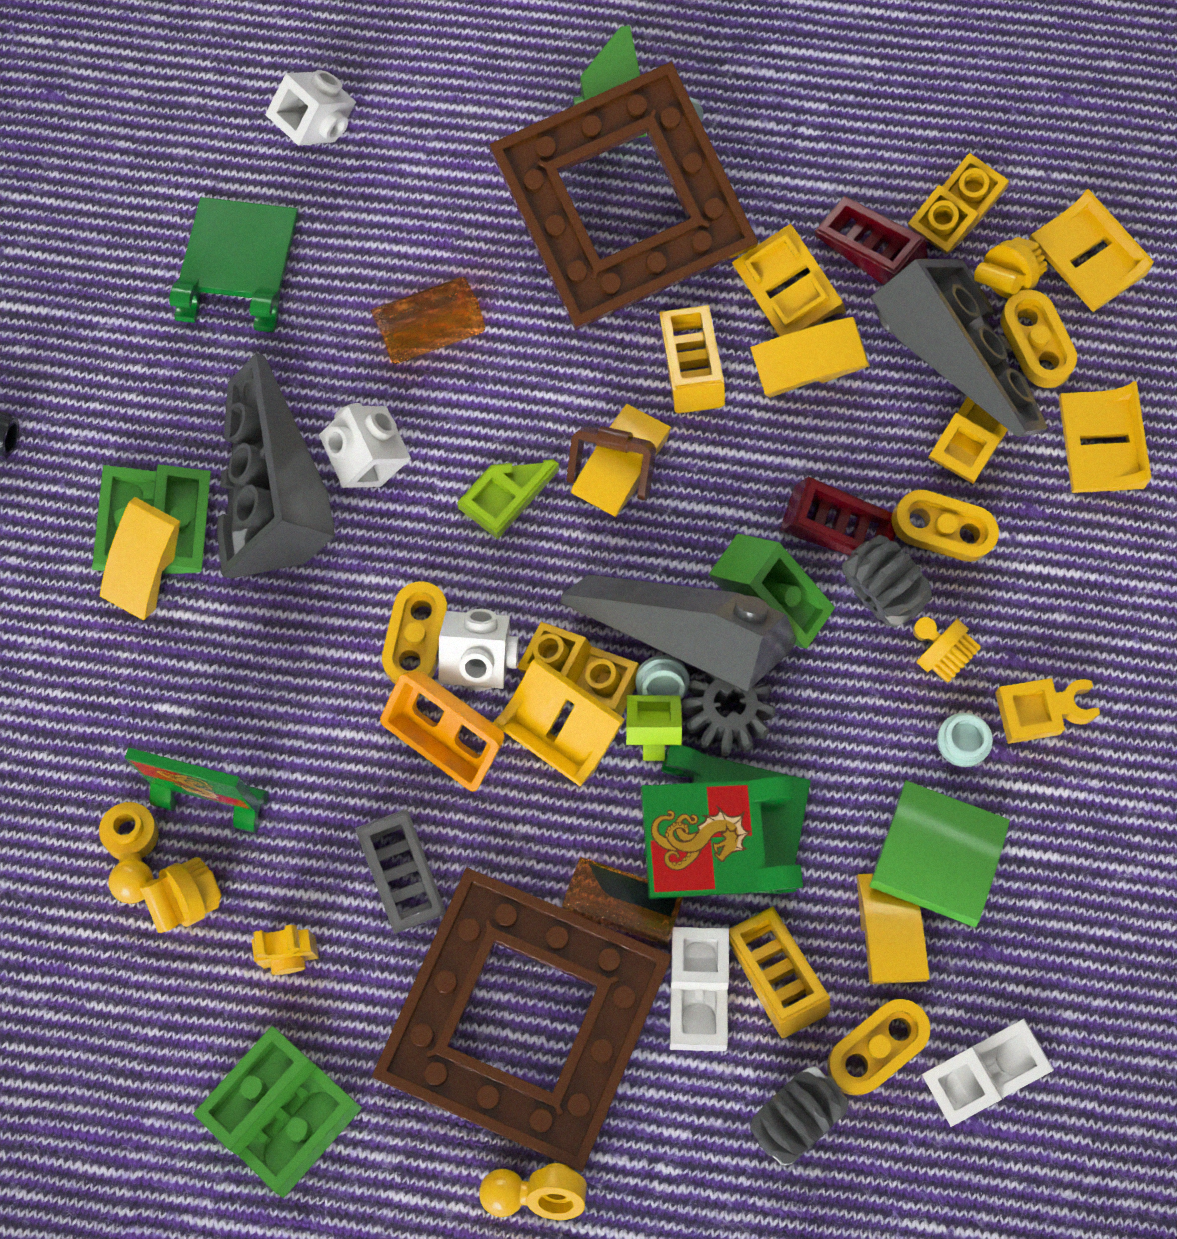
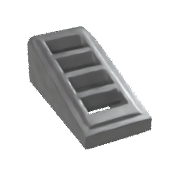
M408 809L355 828L394 934L446 913ZM400 829L403 830L406 839L377 850L374 849L371 840ZM407 850L411 851L413 860L385 871L382 870L379 861ZM415 871L419 872L421 881L390 892L387 882ZM426 891L429 902L398 913L395 903Z

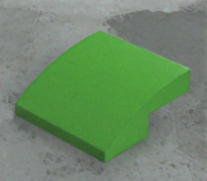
M158 464L156 472L103 465L92 570H105L110 548L129 501L137 497L180 521L174 561L162 571V574L201 572L211 471Z
M905 780L899 793L888 833L881 846L869 887L976 928L993 882L1010 819Z
M271 1026L196 1109L193 1115L229 1151L238 1155L276 1194L284 1198L358 1114L362 1107L280 1031Z

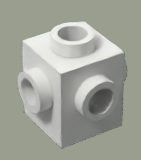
M326 71L286 73L265 115L298 146L335 142L345 132L348 126V117L356 101L342 89L340 80Z
M360 403L349 404L338 410L334 415V420L319 434L343 488L381 487L411 459L387 406H363Z
M474 609L468 612L446 611L439 635L438 683L465 686L475 691H484L491 688L503 689L507 668L517 669L519 637L509 636L510 616L496 615L494 612L486 609Z

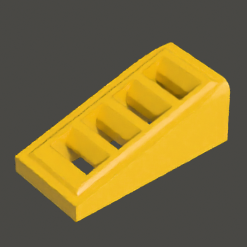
M709 305L659 312L675 412L687 413L723 407L725 405V384ZM702 328V332L678 336L673 334L676 331ZM705 347V349L677 353V351ZM708 366V368L680 372L682 369Z
M773 906L729 929V944L781 1038L792 1035L830 1013V997ZM771 931L773 932L775 940L750 952L746 946L747 944ZM782 952L785 954L786 959L763 971L760 969L759 964ZM795 973L798 978L797 980L776 991L773 990L772 984ZM804 994L807 995V997H805V998H803V999L797 1001L796 1003H794V1004H792V1005H790V1006L784 1008L783 1005H785V1004H787V1003L793 1001L794 999H796V998H798V997H800V996H802V995H804Z

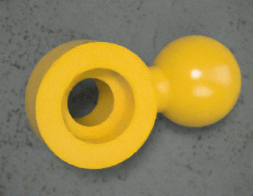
M124 802L115 805L105 813L99 825V836L107 851L119 860V863L112 869L109 875L108 884L112 895L123 903L134 904L144 900L140 886L154 880L150 867L142 862V858L148 855L155 847L159 830L155 819L146 807L134 802ZM128 821L135 822L132 832L126 835L118 834V829L123 823Z
M561 1163L548 1164L544 1168L536 1170L531 1174L529 1181H522L520 1176L512 1170L496 1169L488 1173L482 1180L479 1188V1198L483 1208L491 1215L497 1217L513 1215L522 1205H527L531 1211L541 1217L553 1220H567L579 1216L584 1211L587 1183L572 1167Z

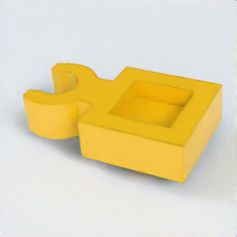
M1052 678L999 687L995 695L1007 743L1011 744L1061 735L1065 731L1063 722L1065 718L1074 724L1080 725L1093 721L1100 714L1099 708L1081 709L1074 700L1075 695L1088 693L1092 689V681L1086 679L1076 680L1069 684L1063 692L1058 693L1055 691Z
M286 925L285 929L281 931L264 932L260 930L253 932L254 939H251L254 962L263 969L271 968L272 975L302 971L306 969L305 961L319 958L316 936L309 929L298 930L297 925Z

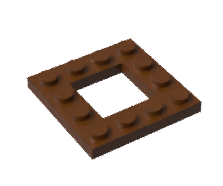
M672 61L489 144L491 155L575 331L754 249L759 243ZM647 133L688 220L600 260L559 173Z
M466 867L371 1077L583 1172L672 955ZM495 944L597 988L553 1093L450 1048Z

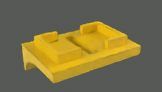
M1089 189L1085 190L1084 194L1066 211L1032 233L1029 237L1030 241L1039 244L1038 248L1042 250L1041 254L1044 255L1045 259L1092 312H1095L1144 278L1154 263L1151 257ZM1102 241L1108 245L1077 268L1071 263Z
M791 223L757 245L756 248L749 250L732 262L779 337L812 327L832 315L846 313L843 301ZM805 268L809 269V274L771 299L769 298L767 293Z
M1133 381L1127 386L1107 391L1061 393L1058 398L1072 493L1144 489L1151 479V471L1137 381ZM1126 437L1127 443L1081 445L1080 439Z
M536 657L529 665L511 700L502 713L494 720L493 724L574 783L581 786L594 774L625 719L543 660ZM569 700L575 706L556 737L550 731Z

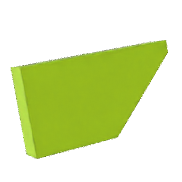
M549 459L537 464L512 466V463L490 465L457 502L458 509L496 539H499L558 473L559 463L554 459Z

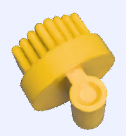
M1015 237L1012 240L1001 242L988 251L984 262H981L975 270L974 280L990 286L998 295L1009 299L1021 290L1034 289L1039 278L1047 271V262L1043 261L1045 257L1041 255L1042 250L1038 248L1039 244L1037 242Z
M929 617L920 618L913 627V634L918 640H927L932 645L916 663L927 673L932 669L945 682H950L951 678L955 677L956 673L960 672V669L964 668L965 664L977 654L981 646L966 633L969 628L958 618L942 634L936 631L937 625L933 619Z
M199 857L192 858L182 864L174 863L160 870L158 879L151 880L140 886L158 933L169 931L180 923L188 927L204 919L205 914L219 907L222 896L213 872L209 870V867Z

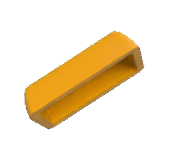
M410 671L399 676L380 717V722L386 729L472 792L476 791L482 784L505 737L503 730L422 671ZM420 694L444 710L439 723L432 721L418 710L416 703ZM463 725L487 742L481 755L475 753L460 741L459 732Z

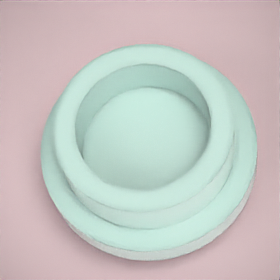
M667 655L654 656L643 662L638 668L635 677L636 689L639 695H681L682 699L687 693L690 683L688 670L680 660Z
M957 713L948 717L940 726L937 734V745L940 753L948 762L959 767H972L981 763L988 756L992 748L993 738L989 726L980 717L971 713Z

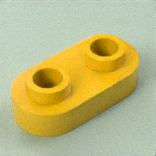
M1021 290L1017 294L1012 295L1005 304L1000 323L1023 373L1029 381L1039 387L1054 388L1062 385L1068 380L1076 366L1077 352L1052 301L1046 295L1036 290ZM1026 317L1030 319L1033 326L1022 325L1018 318ZM1048 360L1054 365L1055 369H1045L1040 365L1039 361Z
M927 490L909 492L899 501L892 513L893 529L902 541L961 561L971 562L983 558L995 547L999 537L998 524L993 515L986 509ZM910 514L920 515L924 519L925 527H915L910 521ZM960 529H967L973 534V544L962 540Z
M423 581L410 583L403 587L395 598L382 652V664L385 673L394 684H396L400 675L410 671H422L431 678L436 672L439 660V635L448 606L443 592L431 583ZM425 606L432 610L431 615L425 620H417L413 617V612L418 607ZM408 656H415L420 659L419 666L410 671L403 669L401 663Z
M905 999L892 1000L881 1006L839 1041L829 1053L827 1071L828 1075L841 1087L840 1091L856 1096L867 1094L878 1088L926 1046L930 1037V1022L926 1013L919 1005ZM892 1020H900L907 1026L908 1035L905 1040L898 1041L890 1035L889 1024ZM849 1056H858L864 1061L865 1072L861 1077L851 1076L847 1072L846 1060Z

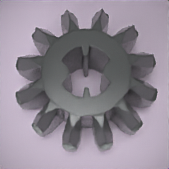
M878 535L870 541L862 543L850 553L851 556L842 564L846 582L854 590V595L863 602L865 608H868L878 620H882L888 626L895 628L910 619H914L924 610V606L932 600L929 580L921 573V567L913 562L910 554H906L897 542L890 541L888 537Z
M707 672L704 674L706 682L692 679L688 690L694 697L683 700L682 711L693 715L686 723L688 733H697L705 730L700 741V747L708 749L716 739L722 741L720 746L721 755L729 756L732 741H736L739 748L747 753L753 747L751 736L759 739L767 737L769 728L763 721L773 719L775 715V707L764 703L770 697L772 691L769 685H760L745 691ZM730 701L738 705L737 713L732 711L727 717L719 714L720 706L725 707Z
M817 1066L806 1067L775 1094L752 1118L750 1131L757 1138L759 1146L769 1157L772 1155L782 1166L792 1165L846 1114L849 1101L840 1091L841 1087L830 1075L826 1076Z

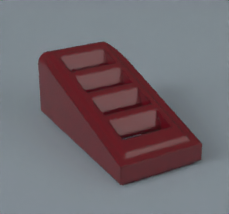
M845 195L815 230V236L883 285L915 259L928 258L925 237ZM851 219L857 221L846 235L840 233ZM868 230L872 232L863 244L858 243ZM884 242L889 244L881 254L876 252Z
M809 476L795 485L780 527V531L847 555H850L852 551L864 543L870 521L878 524L874 537L882 535L894 542L896 535L892 526V512ZM811 502L816 503V506L814 509L812 519L810 520L806 517ZM830 508L837 510L831 528L824 526ZM853 515L857 517L850 537L845 535L850 516Z

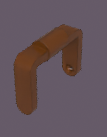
M601 426L599 429L582 427L573 434L567 469V483L574 484L580 474L584 441L595 443L598 447L624 453L630 451L643 454L637 498L647 501L650 495L656 457V447L651 441L633 437L631 432Z

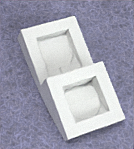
M673 927L670 1050L726 1051L728 1046L729 929Z
M1024 1018L928 1070L922 1076L952 1127L1002 1100L1005 1096L1054 1071V1068Z

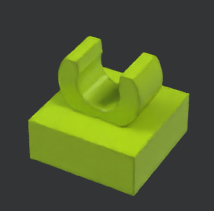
M627 695L626 745H643V761H665V745H682L681 695Z

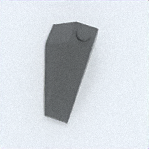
M915 259L871 296L879 309L878 318L889 333L895 335L900 342L1015 436L1024 437L1040 434L1048 428L1026 379L1015 369L1009 368L1006 358L1012 349L1005 336H997L992 331L987 319L994 314V310L985 293L974 280V276L963 259Z
M255 353L228 381L224 439L232 443V455L229 460L228 469L221 471L220 487L228 489L229 496L227 515L222 514L218 516L217 539L222 576L231 579L305 564L335 537L334 520L325 485L266 357Z
M587 575L562 593L560 603L745 691H749L794 648L796 642L795 634L786 614L769 607L760 598L744 596L736 592Z

